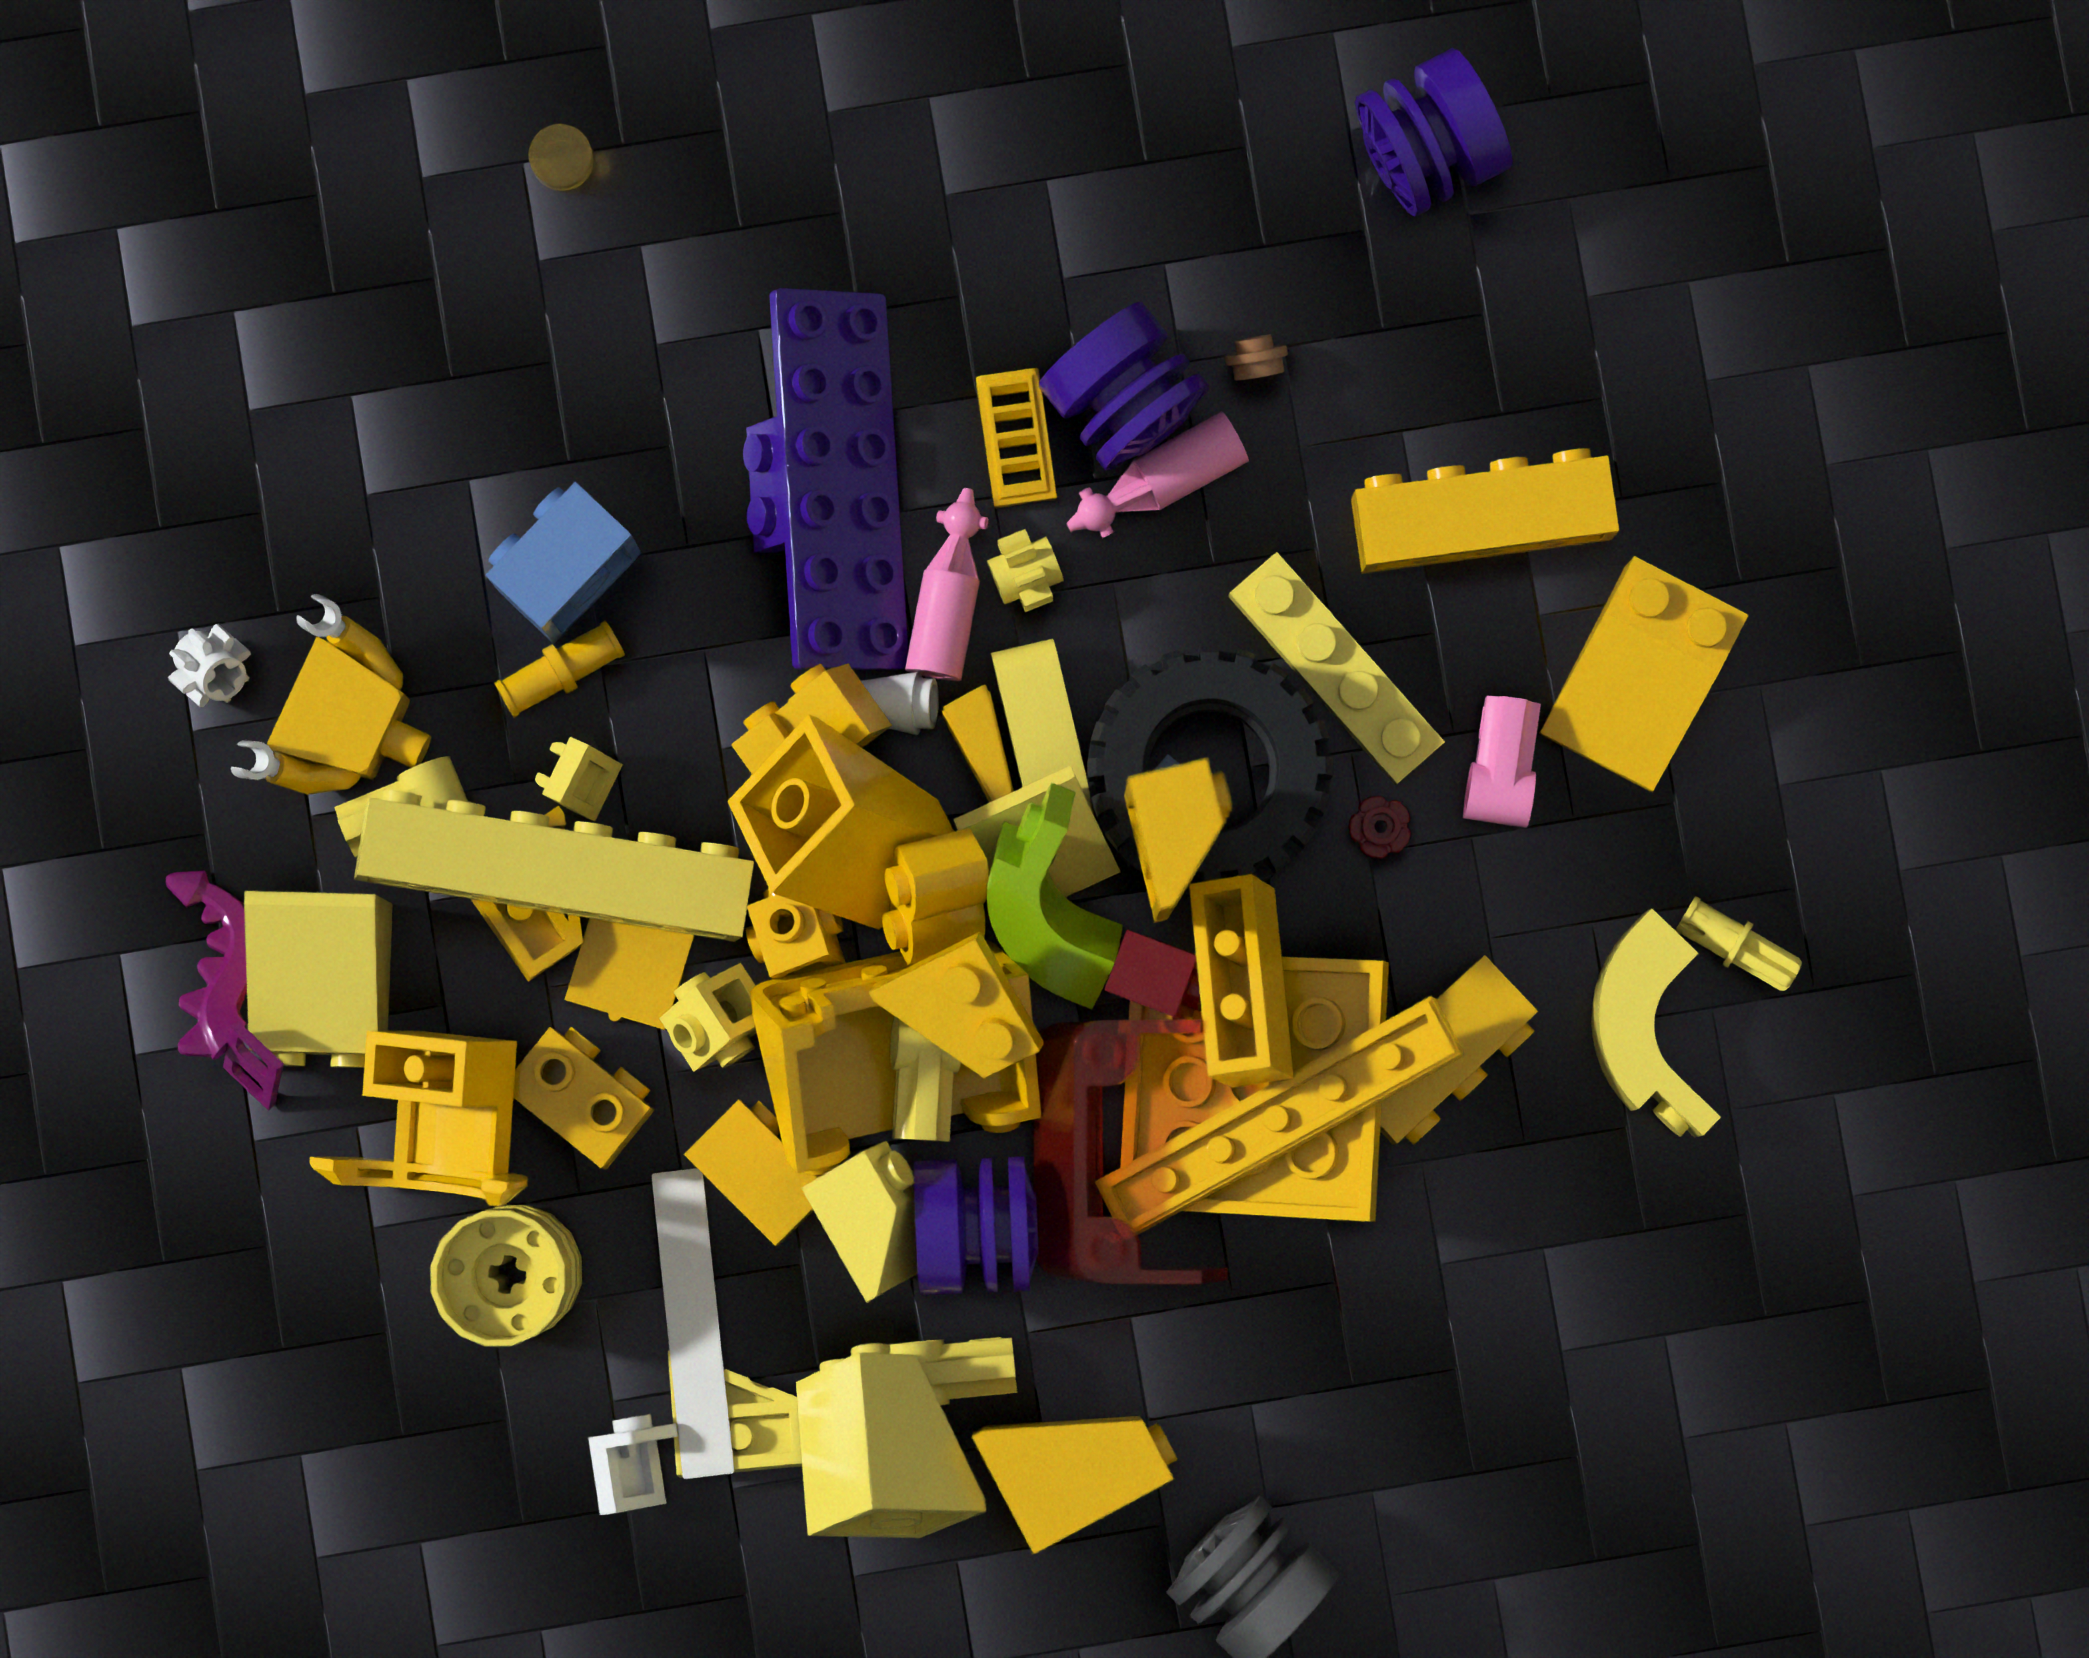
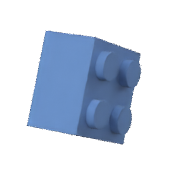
M576 482L566 492L558 487L543 499L533 513L538 521L521 538L514 533L496 548L488 560L493 567L486 574V577L499 593L553 644L573 626L642 554L633 536Z

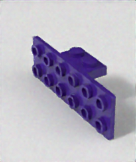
M776 289L770 293V312L777 416L746 428L747 439L743 448V459L749 471L751 501L747 510V523L749 530L753 534L754 553H778L785 550L792 665L798 670H809L818 664H822L828 670L847 663L853 670L898 671L905 669L908 657V638L886 299L882 294Z

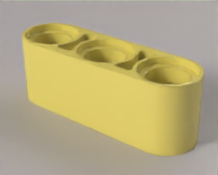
M1048 639L992 652L991 657L1022 788L1071 765L1094 814L1054 640Z

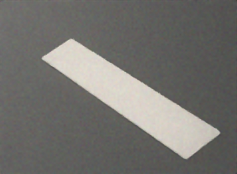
M698 1168L652 1174V1185L682 1475L684 1479L731 1474L734 1472L703 1173Z

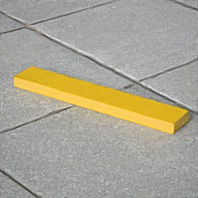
M1430 996L1294 1071L1293 1079L1274 1082L1095 1181L1123 1239L1130 1240L1460 1059L1465 1054L1436 999Z

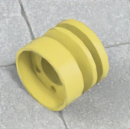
M502 1205L484 1210L459 1221L440 1241L431 1263V1294L441 1317L461 1337L484 1346H513L553 1328L573 1308L582 1285V1257L572 1233L553 1214L530 1205ZM513 1257H516V1268L526 1271V1280L515 1283L512 1288H509V1279L506 1275L499 1274V1265L511 1262Z

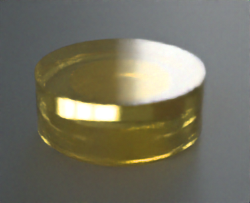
M566 124L548 126L542 129L531 142L529 148L530 166L536 178L550 189L557 191L574 189L584 183L592 171L594 158L591 146L585 135L573 126Z

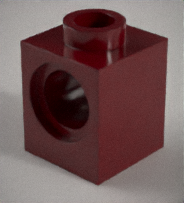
M1127 930L1105 991L1170 1016L1191 1021L1194 1011L1202 1010L1196 954L1144 934Z

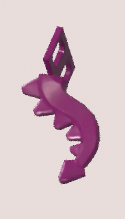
M206 871L175 872L169 874L166 877L167 888L186 907L199 902L206 904L201 918L203 923L222 922L223 924L222 928L207 936L206 942L210 948L224 954V957H205L197 965L198 972L207 983V986L183 994L179 999V1007L198 1019V1023L180 1039L178 1051L185 1056L211 1057L212 1060H216L225 1053L223 1068L269 1111L276 1103L284 1064L248 1030V1023L240 1012L247 996L244 905L228 891L209 883ZM243 1042H245L266 1063L267 1067L251 1051L248 1050V1048L244 1045ZM240 1066L244 1068L261 1085L262 1089L246 1073H244Z

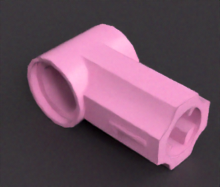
M1487 696L1485 698L1478 737L1479 744L1476 763H1471L1467 779L1463 808L1464 819L1523 828L1528 827L1536 784V772L1531 771L1541 704L1528 701L1527 699L1508 696Z

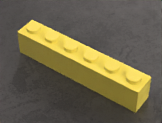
M383 790L382 799L369 798L366 803L354 880L732 942L743 937L754 861L739 859V848L717 843H701L700 852L675 848V837L650 832H638L637 842L612 838L613 827L591 822H575L574 831L548 827L550 817L524 811H511L510 821L485 817V806L464 801L448 800L446 810L420 806L422 796L398 790Z

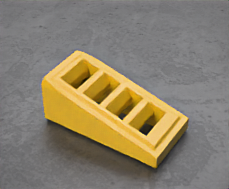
M1038 368L976 377L994 509L1057 500L1042 391L1038 387L1040 381ZM1022 392H1028L1029 402L998 407H993L991 397ZM1032 418L1033 428L996 433L995 423ZM1036 444L1037 454L1000 459L999 449ZM1040 469L1041 480L1004 485L1002 474Z
M986 684L943 706L942 719L990 803L1014 792L991 693L987 690Z

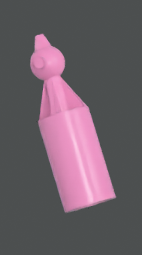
M1221 411L1149 452L1133 459L1107 496L1093 493L1090 487L1080 491L1079 494L1082 500L1079 503L1078 510L1066 524L1071 532L1088 529L1099 531L1102 538L1114 532L1110 525L1115 518L1116 512L1161 510L1249 462L1248 455L1233 425Z
M963 488L957 501L951 504L946 511L939 510L937 512V523L944 524L950 536L923 572L905 670L910 673L920 672L925 677L948 681H961L980 584L969 538L975 535L979 529L986 530L989 522L988 517L981 516L978 508L975 506L973 490L969 488Z

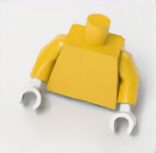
M319 594L311 595L310 597L323 604L325 615L315 625L297 615V623L301 628L318 637H316L267 744L247 740L237 743L238 746L248 747L254 751L256 755L254 767L250 771L239 767H231L233 775L238 778L254 780L265 778L271 784L310 795L350 789L358 782L360 777L373 780L385 757L410 768L421 764L432 737L428 733L401 722L411 699L401 692L403 674L379 638L349 617L341 616L339 607L333 601ZM326 636H327V641L324 640V639H321V638H319V637H326Z

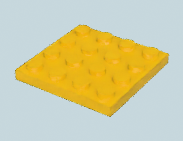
M1282 957L1293 1072L1386 1021L1388 962ZM1130 1000L1120 1168L1276 1081L1231 1088L1209 1077L1202 1010H1195L1191 1021ZM1382 1101L1182 1211L1375 1222Z

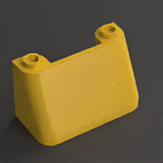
M985 939L1033 1022L1029 975L995 943ZM901 951L761 982L750 991L753 1019L786 1160L797 1174H826L838 1167L839 1163L849 1156V1139L893 1129L896 1070L891 1069L890 1040L894 1015L875 1003L868 992L875 983L912 966L907 965ZM1036 1053L985 1078L961 1063L958 1073L953 1074L951 1116L964 1113L971 1121L982 1125L985 1131L993 1133L1012 1131L1020 1126V1122L1041 1118Z

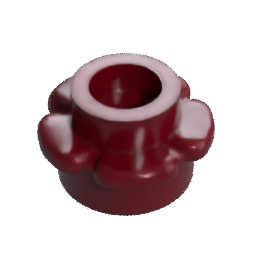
M1379 795L1363 800L1358 806L1359 811L1357 814H1353L1349 820L1348 830L1351 839L1354 842H1358L1361 852L1371 858L1381 859L1385 858L1390 852L1399 853L1402 851L1411 837V831L1407 826L1410 822V814L1406 807L1397 800L1386 801L1383 796ZM1377 821L1385 822L1387 826L1385 832L1379 833L1375 830L1374 825Z

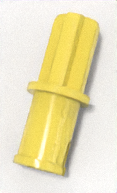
M1694 897L1675 930L1679 935H1684L1724 958L1725 960L1722 965L1727 968L1733 963L1780 991H1785L1791 986L1801 969L1802 961L1799 957L1751 930L1753 923L1747 921L1744 926L1700 901V898Z

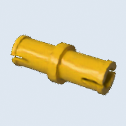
M605 620L596 628L557 649L553 644L542 649L543 657L523 667L509 677L496 681L494 684L512 716L515 718L522 711L538 704L562 689L566 694L578 688L576 684L578 680L600 669L616 658L625 656V653Z

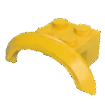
M367 1031L362 1095L398 1100L394 1159L310 1157L309 1164L315 1171L336 1185L428 1190L486 1199L488 1205L493 1206L507 1204L524 1190L528 1183V1177L508 1172L517 1041L427 1031Z

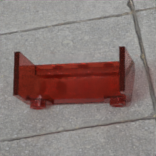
M1203 1020L1059 1022L1047 1027L1040 1034L1044 1044L1040 1051L1036 1053L1041 1118L1034 1119V1191H1036L1038 1255L1036 1260L1048 1275L1061 1280L1097 1283L1205 1284L1228 1280V1267H1141V1244L1137 1233L1132 1226L1121 1219L1103 1217V1197L1095 1181L1103 1177L1102 1086L1121 1084L1134 1074L1140 1061V1035L1204 1034Z

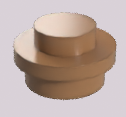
M1263 335L1234 341L1236 353L1224 356L1226 366H1232L1234 380H1245L1284 372L1282 357L1287 356L1288 351L1287 345L1274 346L1272 335Z

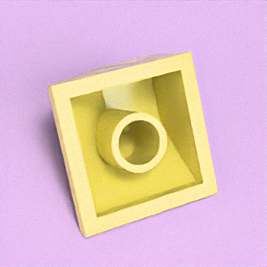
M887 1141L861 1152L801 1188L866 1302L918 1274L915 1196L912 1186L914 1178L906 1160L897 1151H892Z

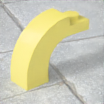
M1650 909L1644 912L1617 941L1599 973L1593 995L1591 1014L1595 1051L1601 1069L1610 1086L1630 1111L1639 1109L1652 1096L1659 1103L1653 1109V1112L1675 1134L1681 1137L1688 1131L1694 1137L1704 1136L1721 1117L1668 1066L1658 1048L1654 1029L1655 1013L1663 992L1671 981L1695 958L1698 952L1659 914Z

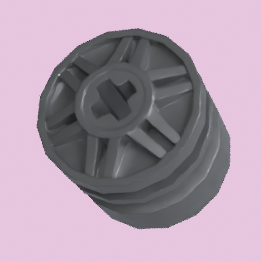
M1260 1495L1243 1508L1224 1516L1199 1541L1185 1558L1179 1576L1167 1591V1594L1178 1605L1185 1602L1201 1587L1207 1591L1190 1614L1197 1623L1208 1619L1222 1607L1231 1614L1222 1627L1216 1641L1233 1658H1267L1321 1602L1341 1574L1309 1542L1296 1549L1284 1559L1276 1551L1291 1527L1284 1518L1278 1520L1260 1536L1255 1530L1272 1509V1506Z

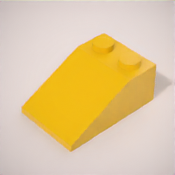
M1634 556L1623 569L1539 734L1653 792L1718 676L1749 615Z

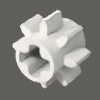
M219 624L214 625L210 634L205 631L190 629L188 634L178 642L175 649L169 653L173 657L174 664L178 669L168 677L169 681L202 708L208 703L209 699L225 701L226 703L230 702L231 698L241 690L244 683L250 678L246 675V669L242 663L251 655L250 651Z

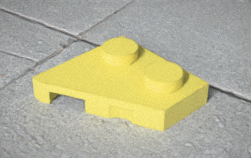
M668 1351L673 1424L676 1423L677 1427L670 1351ZM725 1369L724 1378L734 1472L802 1466L797 1397L776 1388L761 1385L751 1381L748 1377ZM676 1436L674 1437L677 1476L681 1478L683 1475L679 1437Z

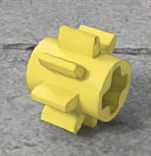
M1026 529L998 539L1001 555L987 560L1004 605L1020 599L1024 611L1028 612L1052 602L1053 595L1050 586L1060 583L1064 579L1047 537L1031 542Z

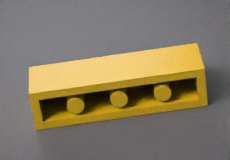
M1582 448L1555 453L1552 455L1553 463L1534 466L1528 465L1527 457H1513L1491 462V471L1466 474L1465 466L1454 465L1427 471L1428 480L1403 483L1401 474H1386L1367 478L1364 480L1365 488L1355 489L1351 499L1361 572L1364 574L1612 540L1619 532L1609 457L1591 458L1590 449Z

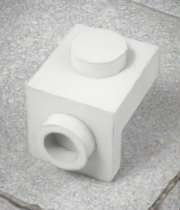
M651 1414L612 1421L614 1433L588 1438L600 1515L666 1504L657 1440L678 1436L676 1423L653 1427Z

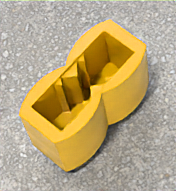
M970 828L899 845L894 850L893 867L885 870V883L891 900L890 911L883 913L882 916L884 934L892 950L900 949L908 966L916 964L978 932H981L983 937H985V911L983 903L987 899L988 863Z

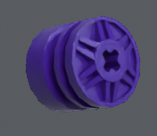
M1454 48L1415 67L1414 78L1418 98L1415 99L1399 80L1392 78L1386 81L1383 86L1385 101L1376 91L1371 89L1356 96L1355 100L1357 116L1363 131L1364 144L1377 173L1385 185L1393 191L1405 210L1414 217L1430 209L1429 191L1441 202L1452 198L1454 191L1449 167L1452 166L1467 184L1475 187L1510 169L1513 164L1511 147L1494 103L1470 62L1459 50Z
M1142 302L1134 303L1122 309L1082 338L1045 373L1038 385L1064 419L1079 415L1091 407L1096 412V415L1082 431L1080 440L1085 446H1089L1104 439L1111 433L1113 434L1096 455V460L1105 471L1114 469L1133 457L1149 452L1164 441L1186 421L1192 408L1209 390V384L1200 374L1192 375L1174 387L1172 386L1189 366L1190 361L1184 354L1168 358L1158 365H1155L1151 360L1166 341L1168 334Z
M1008 1157L1009 1186L993 1187L992 1158H982L977 1187L964 1188L957 1160L914 1161L916 1247L920 1296L962 1294L968 1264L981 1265L984 1284L988 1293L998 1292L997 1263H1013L1014 1291H1030V1279L1038 1255L1036 1191L1033 1189L1025 1168L1024 1157Z

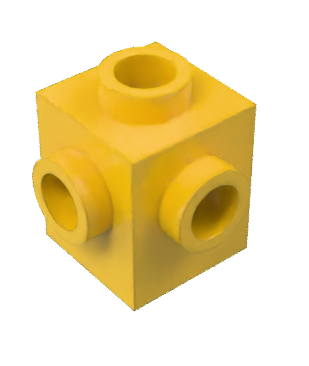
M769 888L764 891L763 900L747 905L753 924L746 928L747 940L755 959L760 964L765 962L770 978L776 979L846 963L836 935L844 931L840 916L773 894Z

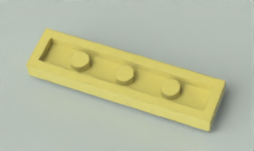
M1278 552L1272 555L1229 593L1228 597L1395 786L1445 743Z

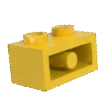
M549 1027L515 1069L513 1098L600 1168L608 1169L654 1112L655 1109L644 1101V1098L651 1090L622 1067L614 1075L605 1070L594 1061V1058L601 1050L573 1027H570L564 1036L556 1029Z

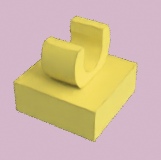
M572 737L569 738L567 744L561 742L552 743L549 750L559 755L560 758L550 777L537 773L535 781L544 788L542 794L571 811L596 821L623 764Z

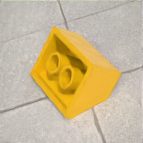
M1207 759L1129 777L1124 798L1155 923L1168 920L1215 843L1223 824L1226 823V818L1229 817L1228 812L1232 811L1223 772L1211 775Z

